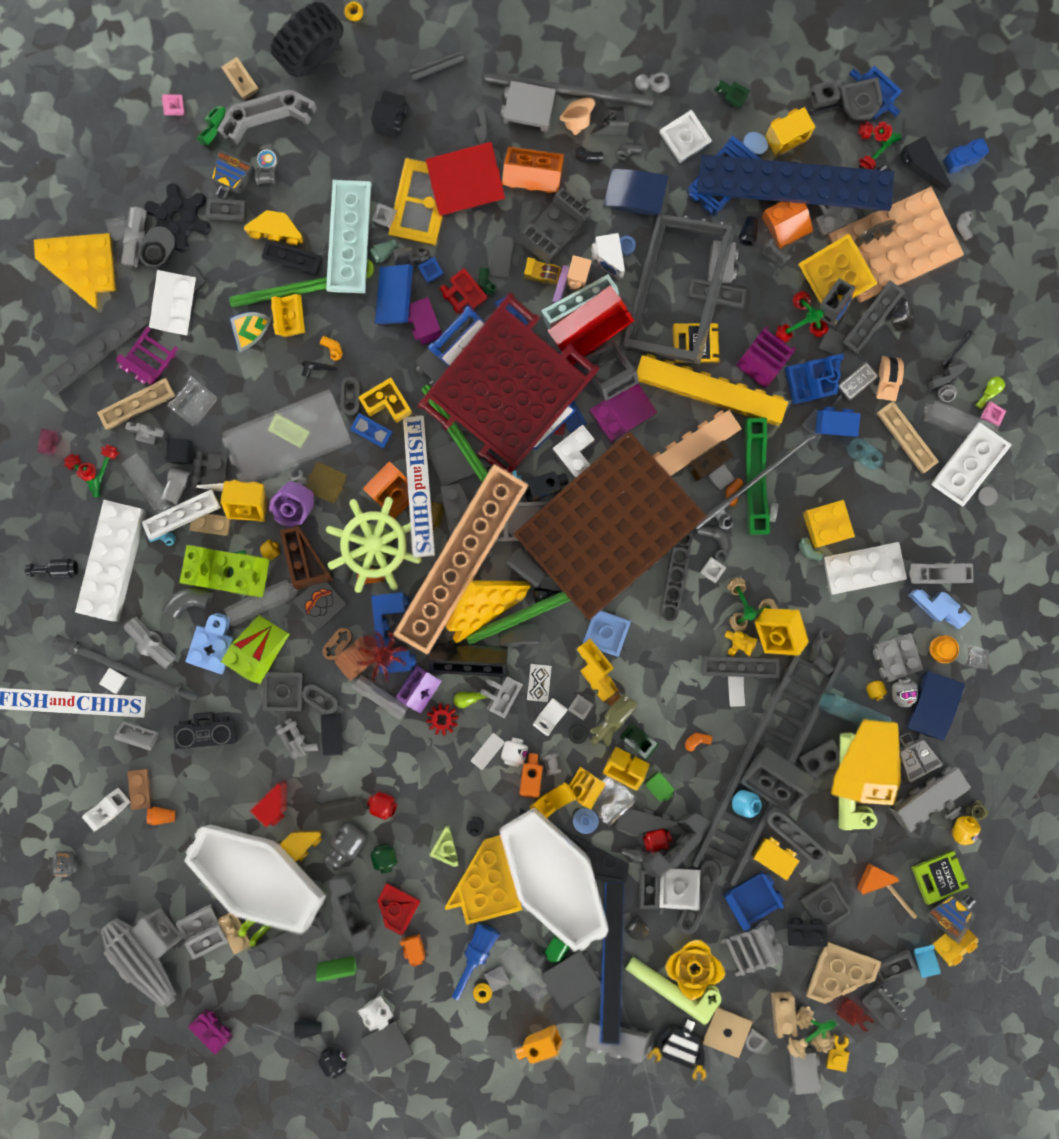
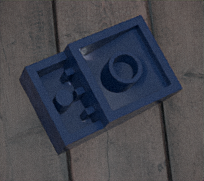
M612 169L603 207L637 215L643 213L658 217V214L661 212L669 176L637 170Z
M929 671L923 673L918 691V700L913 703L906 729L944 741L959 706L965 683Z

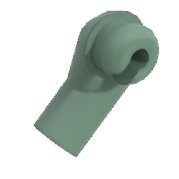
M802 538L799 543L802 555L808 559L822 561L823 552L813 550L810 539Z

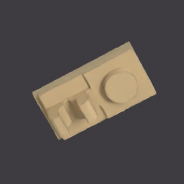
M228 913L218 918V922L234 954L250 947L248 933L246 932V935L243 937L238 934L243 924L240 917Z

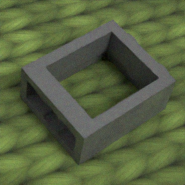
M615 341L604 345L601 349L585 357L593 365L596 364L599 367L616 358L625 370L601 383L596 374L591 379L605 401L639 383L636 370ZM583 367L584 371L587 374L589 371L585 367Z

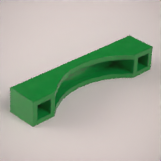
M747 418L744 421L746 484L766 469L767 418ZM766 475L746 490L747 535L770 534Z

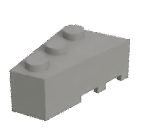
M594 1019L589 1023L585 1046L591 1048V1051L596 1053H602L603 1051L609 1053L611 1057L628 1058V1061L631 1063H639L647 1058V1054L651 1052L655 1031L649 1030L648 1033L638 1032L637 1027L631 1026L630 1029L620 1027V1045L600 1044V1020Z

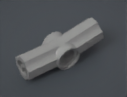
M130 207L128 223L123 237L124 248L121 264L131 267H138V250L145 236L144 225L147 211L140 207Z
M137 617L132 618L124 625V630L137 643V650L142 655L152 657L164 669L177 657L161 643V637L156 632L149 631Z

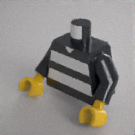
M686 1017L682 1026L672 1024L671 1027H667L658 1033L652 1046L653 1051L647 1054V1059H650L652 1054H654L656 1057L654 1063L660 1061L661 1057L692 1070L695 1067L697 1069L692 1075L693 1079H696V1073H700L702 1075L701 1081H703L706 1077L704 1070L705 1050L699 1034L693 1031L696 1021Z

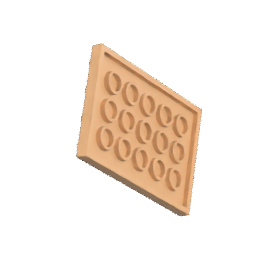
M932 187L892 204L890 211L879 210L827 235L832 244L845 235L850 234L878 283L856 296L859 303L877 296L889 280L899 286L964 255Z

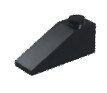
M926 136L906 145L900 152L901 160L904 164H907L911 171L942 193L949 190L952 185Z

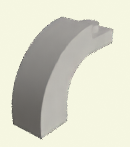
M911 564L909 571L911 584L973 583V564Z

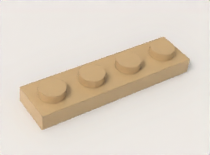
M164 378L97 413L105 429L109 430L176 395L168 379Z
M894 401L876 413L922 474L939 462Z

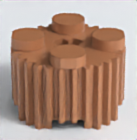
M363 637L356 640L355 644L342 651L334 659L335 664L350 681L378 659L377 652Z

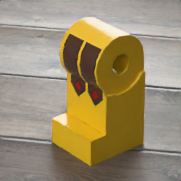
M528 257L524 279L558 284L561 267L553 264L547 265Z

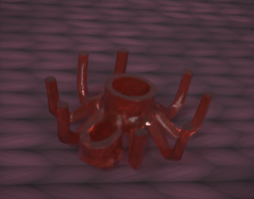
M376 631L375 634L380 640L381 648H379L378 641L373 636H364L363 643L375 653L362 647H358L357 650L374 657V659L370 661H357V664L371 665L376 662L371 680L375 681L378 668L381 665L386 677L385 681L388 682L390 677L385 665L389 668L388 663L393 664L391 660H395L406 666L404 660L392 656V654L399 651L406 652L407 649L398 647L390 651L389 649L394 643V635L389 632L390 642L385 648L383 637Z

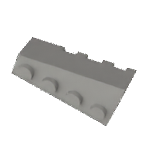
M948 766L941 770L939 776L928 778L920 788L914 787L908 792L909 795L904 798L899 797L889 807L899 825L912 832L916 829V823H924L930 819L929 814L931 812L941 811L945 807L946 801L948 803L953 802L971 789L959 768Z

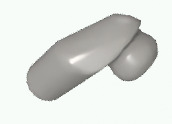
M970 211L962 213L957 222V229L965 241L973 237L968 228L970 220L973 219V214Z

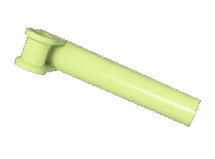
M842 733L840 735V764L855 737L853 733ZM839 797L838 827L840 829H872L876 826L877 817L871 807L866 805L856 806V801Z
M634 956L629 958L624 967L626 971L703 1025L709 1022L721 1003L720 991L714 985H708L701 997L691 1001L681 993L677 985ZM713 994H715V998L711 997L709 999L708 995L712 996Z

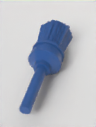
M484 922L477 923L472 941L468 943V948L464 951V955L467 958V966L452 995L454 999L459 1000L474 968H477L478 965L486 964V960L490 956L489 951L501 934L493 926Z

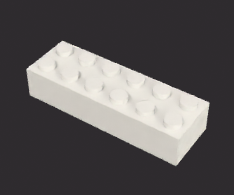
M103 500L75 613L119 622L143 529L142 521L145 520L147 510Z

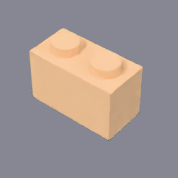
M573 255L566 281V287H569V290L576 292L586 286L592 260Z

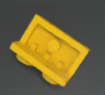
M295 294L283 298L272 297L271 309L273 311L275 334L289 337L305 333L301 295Z
M968 929L959 944L944 934L932 945H934L935 951L950 967L958 965L963 960L962 956L967 952H973L978 947L977 943L979 941Z

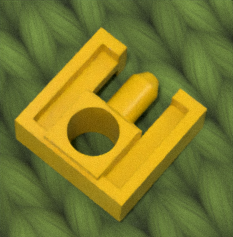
M580 767L569 784V788L576 796L575 800L591 810L606 783Z

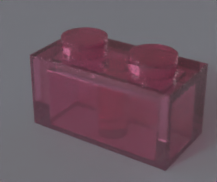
M41 429L38 453L53 455L55 452V441L57 440L56 431Z

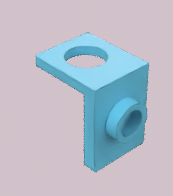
M934 945L914 949L921 978L941 974L934 952Z

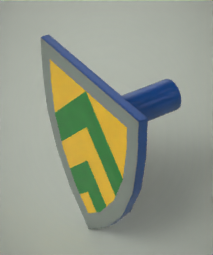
M254 311L243 312L230 317V325L237 351L241 352L254 345L266 332L271 318L263 313Z

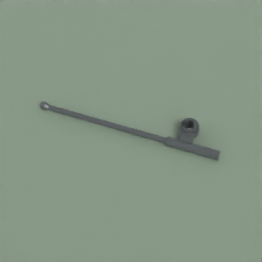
M809 433L804 440L729 498H725L705 514L707 518L695 529L698 530L713 517L716 518V523L720 528L724 530L731 528L733 519L724 509L735 498L805 443L813 440L816 437L815 434Z

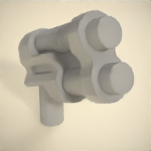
M291 718L285 721L287 726L283 727L280 724L275 727L277 730L275 733L280 737L292 760L297 759V757L298 759L302 758L307 752L319 750L318 743L305 744L304 734H300L296 727L298 724ZM290 730L294 737L293 741H290L285 733Z

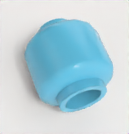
M747 790L737 792L732 799L734 812L747 818L757 815L762 807L759 796Z

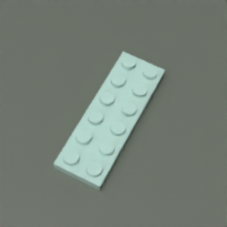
M333 180L327 292H366L371 201L370 181Z

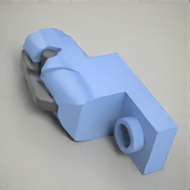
M916 589L912 590L908 595L935 622H941L946 618L945 621L956 629H960L971 619L970 612L956 594L949 595L945 592H937L929 600L930 597L925 591Z

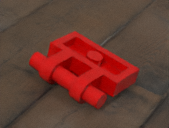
M465 268L449 279L453 285L450 289L445 284L439 288L443 293L444 299L448 300L454 307L453 310L456 314L459 313L460 315L464 312V308L467 305L475 310L488 299ZM459 292L463 297L461 302L456 299L455 293Z

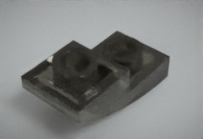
M889 220L879 223L863 232L854 242L860 247L863 243L868 245L875 237L877 240L882 236L887 238L894 231L892 227L897 222Z

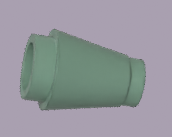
M394 240L373 245L369 249V253L375 263H382L393 254V249H398V246Z

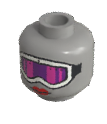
M908 677L899 678V681L892 684V700L900 707L913 706V703L918 700L917 684Z

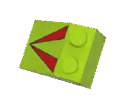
M259 615L230 645L221 662L249 681L260 684L288 638L289 633Z

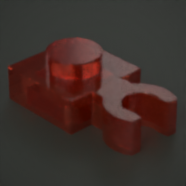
M846 998L836 1013L853 1027L858 1023L859 1027L865 1032L868 1029L863 1026V1023L865 1021L874 1022L870 1016L862 1015L865 1010L849 998Z

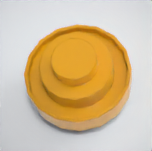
M941 635L932 640L929 652L936 662L950 663L958 656L959 645L951 636Z

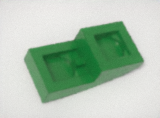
M215 106L204 118L208 126L196 138L201 144L208 145L216 136L217 129L225 116L226 109L223 106Z

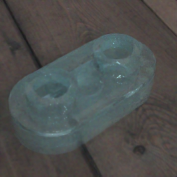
M858 438L849 443L848 453L850 456L868 469L874 470L883 464L884 457L882 453L865 440ZM856 445H860L862 450L857 451ZM872 456L877 458L876 463L872 462Z

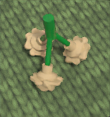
M809 1006L801 1007L796 1012V1023L801 1030L807 1029L809 1025L814 1024L819 1029L806 1039L803 1038L800 1041L790 1037L789 1045L787 1046L790 1054L795 1058L801 1057L804 1059L806 1055L804 1048L810 1041L818 1052L823 1051L827 1053L829 1049L834 1048L833 1042L835 1038L830 1035L828 1030L837 1026L836 1021L830 1020L822 1024L815 1021V1018L812 1017L814 1012L810 1010Z

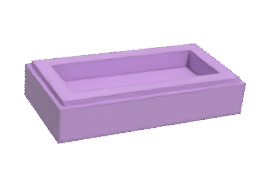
M563 265L552 304L558 302L563 297L569 266Z

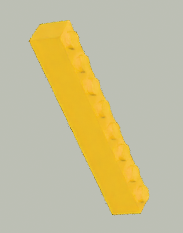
M651 354L641 356L636 371L639 382L751 418H767V423L776 426L782 423L788 401H785L782 396L773 395L772 397L766 395V392L760 389H755V391L747 389L748 386L745 384L737 383L735 385L729 383L730 380L719 377L716 379L707 372L701 371L697 373L688 366H682L681 368L675 366V363L669 360H664V362L656 360L657 357Z

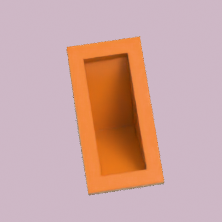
M868 863L857 889L863 895L899 882V879L893 874Z

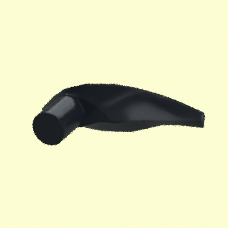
M304 361L301 363L304 366L301 376L309 378L311 369L335 371L338 368L328 364Z

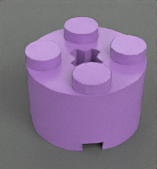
M289 481L271 499L269 504L270 512H273L274 519L285 527L300 525L313 510L314 494L305 486Z

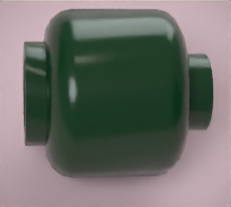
M389 844L375 846L374 850L370 853L373 869L376 871L381 870V874L392 872V867L397 865L395 849L389 846Z

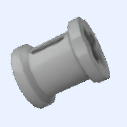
M558 753L542 756L547 770L546 776L563 772L559 767Z

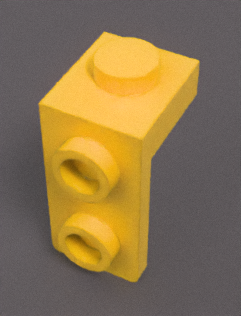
M563 783L542 795L529 807L531 809L535 807L542 815L548 818L559 808L574 801L576 796L567 783Z

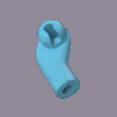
M168 532L153 540H149L153 542L160 539L166 545L171 546L175 543L176 537L172 532Z

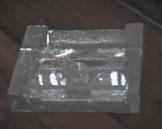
M190 376L187 379L188 383L167 406L195 427L218 397ZM195 386L198 391L181 410L178 406Z

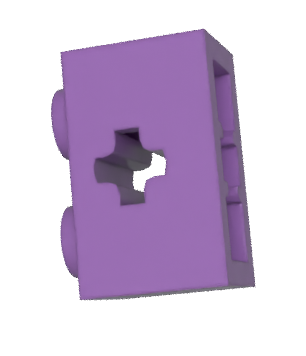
M416 665L396 698L404 705L422 713L440 685L441 680Z

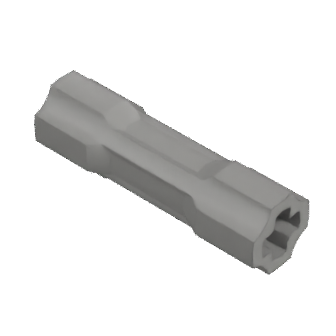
M360 675L352 689L369 698L399 720L402 719L409 708L363 675Z

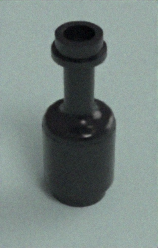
M71 558L52 559L48 562L47 566L26 565L25 574L26 576L34 577L35 574L48 573L49 577L53 579L72 578L78 574V563Z

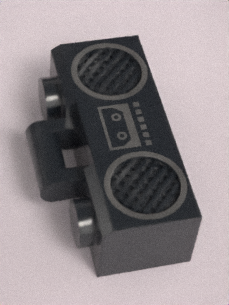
M214 712L194 713V723H191V720L179 721V725L173 727L175 749L237 743L235 720H229L228 716L218 717V721H215ZM209 720V724L200 725L199 721Z

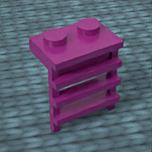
M765 326L736 364L738 368L764 388H767L796 350L794 346L791 349L768 331V326Z
M146 327L126 357L119 354L116 361L120 363L119 368L128 374L130 371L135 373V379L143 384L148 382L152 385L161 377L162 372L168 367L171 359L176 356L175 354L179 348L174 346L170 352L147 336L151 329ZM146 339L168 354L165 361L141 346L140 344L143 340ZM139 348L162 365L156 370L134 355L135 351Z

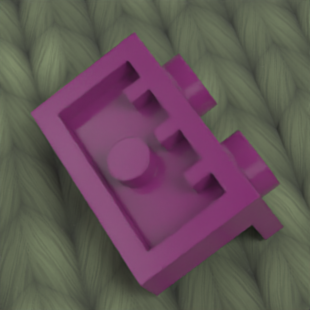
M205 1009L188 1028L215 1055L233 1036L230 1029L226 1025H222L212 1011Z

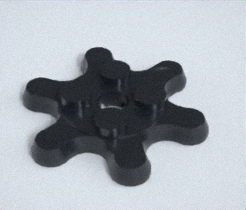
M170 183L166 187V200L159 204L154 201H147L144 204V210L147 211L146 214L156 218L157 223L155 227H165L170 230L175 239V249L178 252H185L189 246L187 238L190 233L198 232L205 235L211 229L210 224L205 220H201L197 215L199 208L206 204V197L202 193H196L191 198L184 199L180 195L179 186L175 183ZM173 213H181V219L179 221H172Z

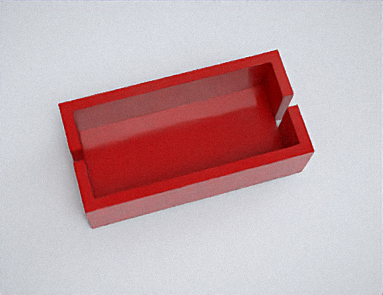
M610 285L550 328L548 333L562 352L571 343L575 346L574 349L585 357L634 322V319ZM568 355L566 357L572 365L577 363L572 356Z

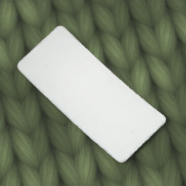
M728 677L730 706H745L744 677Z
M492 733L472 758L471 762L483 770L505 742L495 733Z

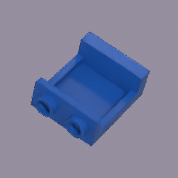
M763 871L722 894L744 931L751 928L750 924L778 908H784L782 904L784 899L779 891L775 892L772 887L775 884L769 874L765 875Z

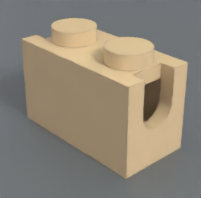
M790 991L771 993L775 1034L778 1038H783V1034H791L793 1037H798L794 996ZM787 998V1001H780V999Z

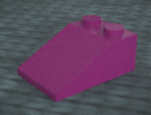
M636 384L613 398L598 403L590 409L589 413L609 444H611L628 431L656 415L657 411L640 385Z

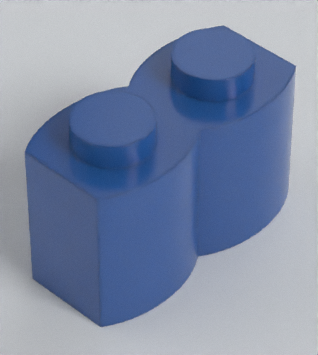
M983 138L975 139L967 146L954 148L945 157L943 163L948 173H955L965 166L977 164L989 152V149Z

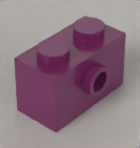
M429 298L410 303L408 321L409 323H414L415 328L412 329L415 340L420 339L421 345L437 340L442 333Z

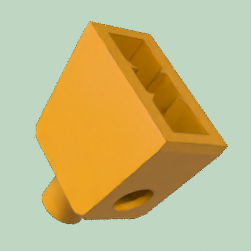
M554 1024L526 1037L523 1046L515 1049L518 1060L528 1058L529 1063L533 1064L557 1056L563 1041L556 1025Z

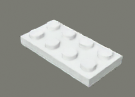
M978 422L931 485L961 506H964L1012 444Z
M899 542L823 557L831 595L907 579Z

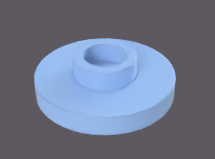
M758 132L748 133L743 140V144L757 156L763 155L768 148L766 138Z
M588 808L579 809L573 817L575 829L583 834L595 831L599 823L596 812Z

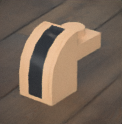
M882 356L878 371L880 381L876 393L877 399L896 401L904 374V364L901 358Z

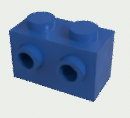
M824 407V410H817L815 433L858 437L860 414L854 413V409H842V412H837L834 407Z

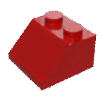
M284 779L279 782L250 810L266 828L270 825L274 827L285 817L283 813L287 810V781Z

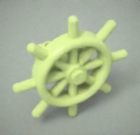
M391 497L385 499L381 512L362 513L357 501L352 499L349 504L356 517L346 525L345 529L341 530L332 526L326 527L327 533L341 538L340 549L342 554L341 557L329 562L328 567L329 569H334L346 563L351 570L359 574L355 585L357 593L362 591L367 577L380 578L385 576L390 588L397 590L398 585L392 572L402 564L404 559L417 564L422 561L421 557H413V554L407 552L406 533L411 531V522L401 527L394 518L388 515L393 502ZM378 520L377 525L367 523V521ZM385 523L389 524L394 531L385 529ZM359 525L364 533V537L353 534V531ZM397 537L399 542L398 549L391 547L393 539ZM352 541L361 544V546L350 552L349 542ZM387 554L396 556L388 565L386 562ZM355 558L363 562L362 567L354 561ZM371 565L381 568L377 570H369Z

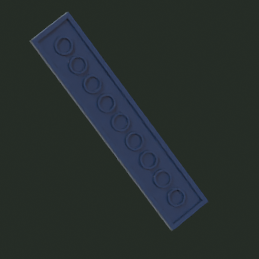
M701 154L697 194L890 211L894 171Z

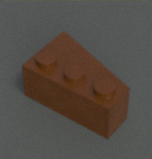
M299 526L280 530L292 586L296 590L333 581Z

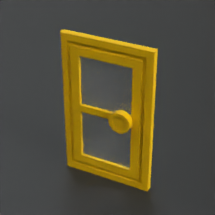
M405 158L394 209L397 212L389 228L388 235L436 246L442 216H439L426 162Z

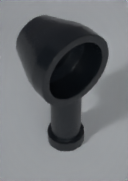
M534 588L533 597L535 604L563 591Z

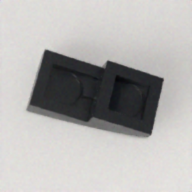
M321 715L323 756L343 755L341 715Z

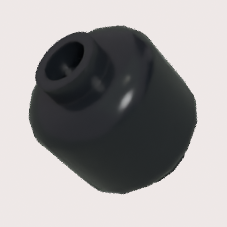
M328 1047L321 1052L322 1056L319 1058L318 1064L326 1077L334 1079L346 1071L347 1061L339 1048L332 1049Z

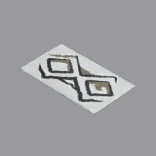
M531 664L527 700L548 702L552 666Z

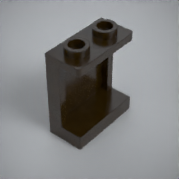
M724 440L693 459L686 468L694 480L698 482L727 463L733 457V454Z

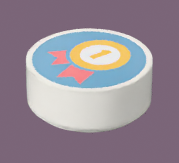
M263 150L258 154L257 162L262 169L275 168L277 158L272 151Z

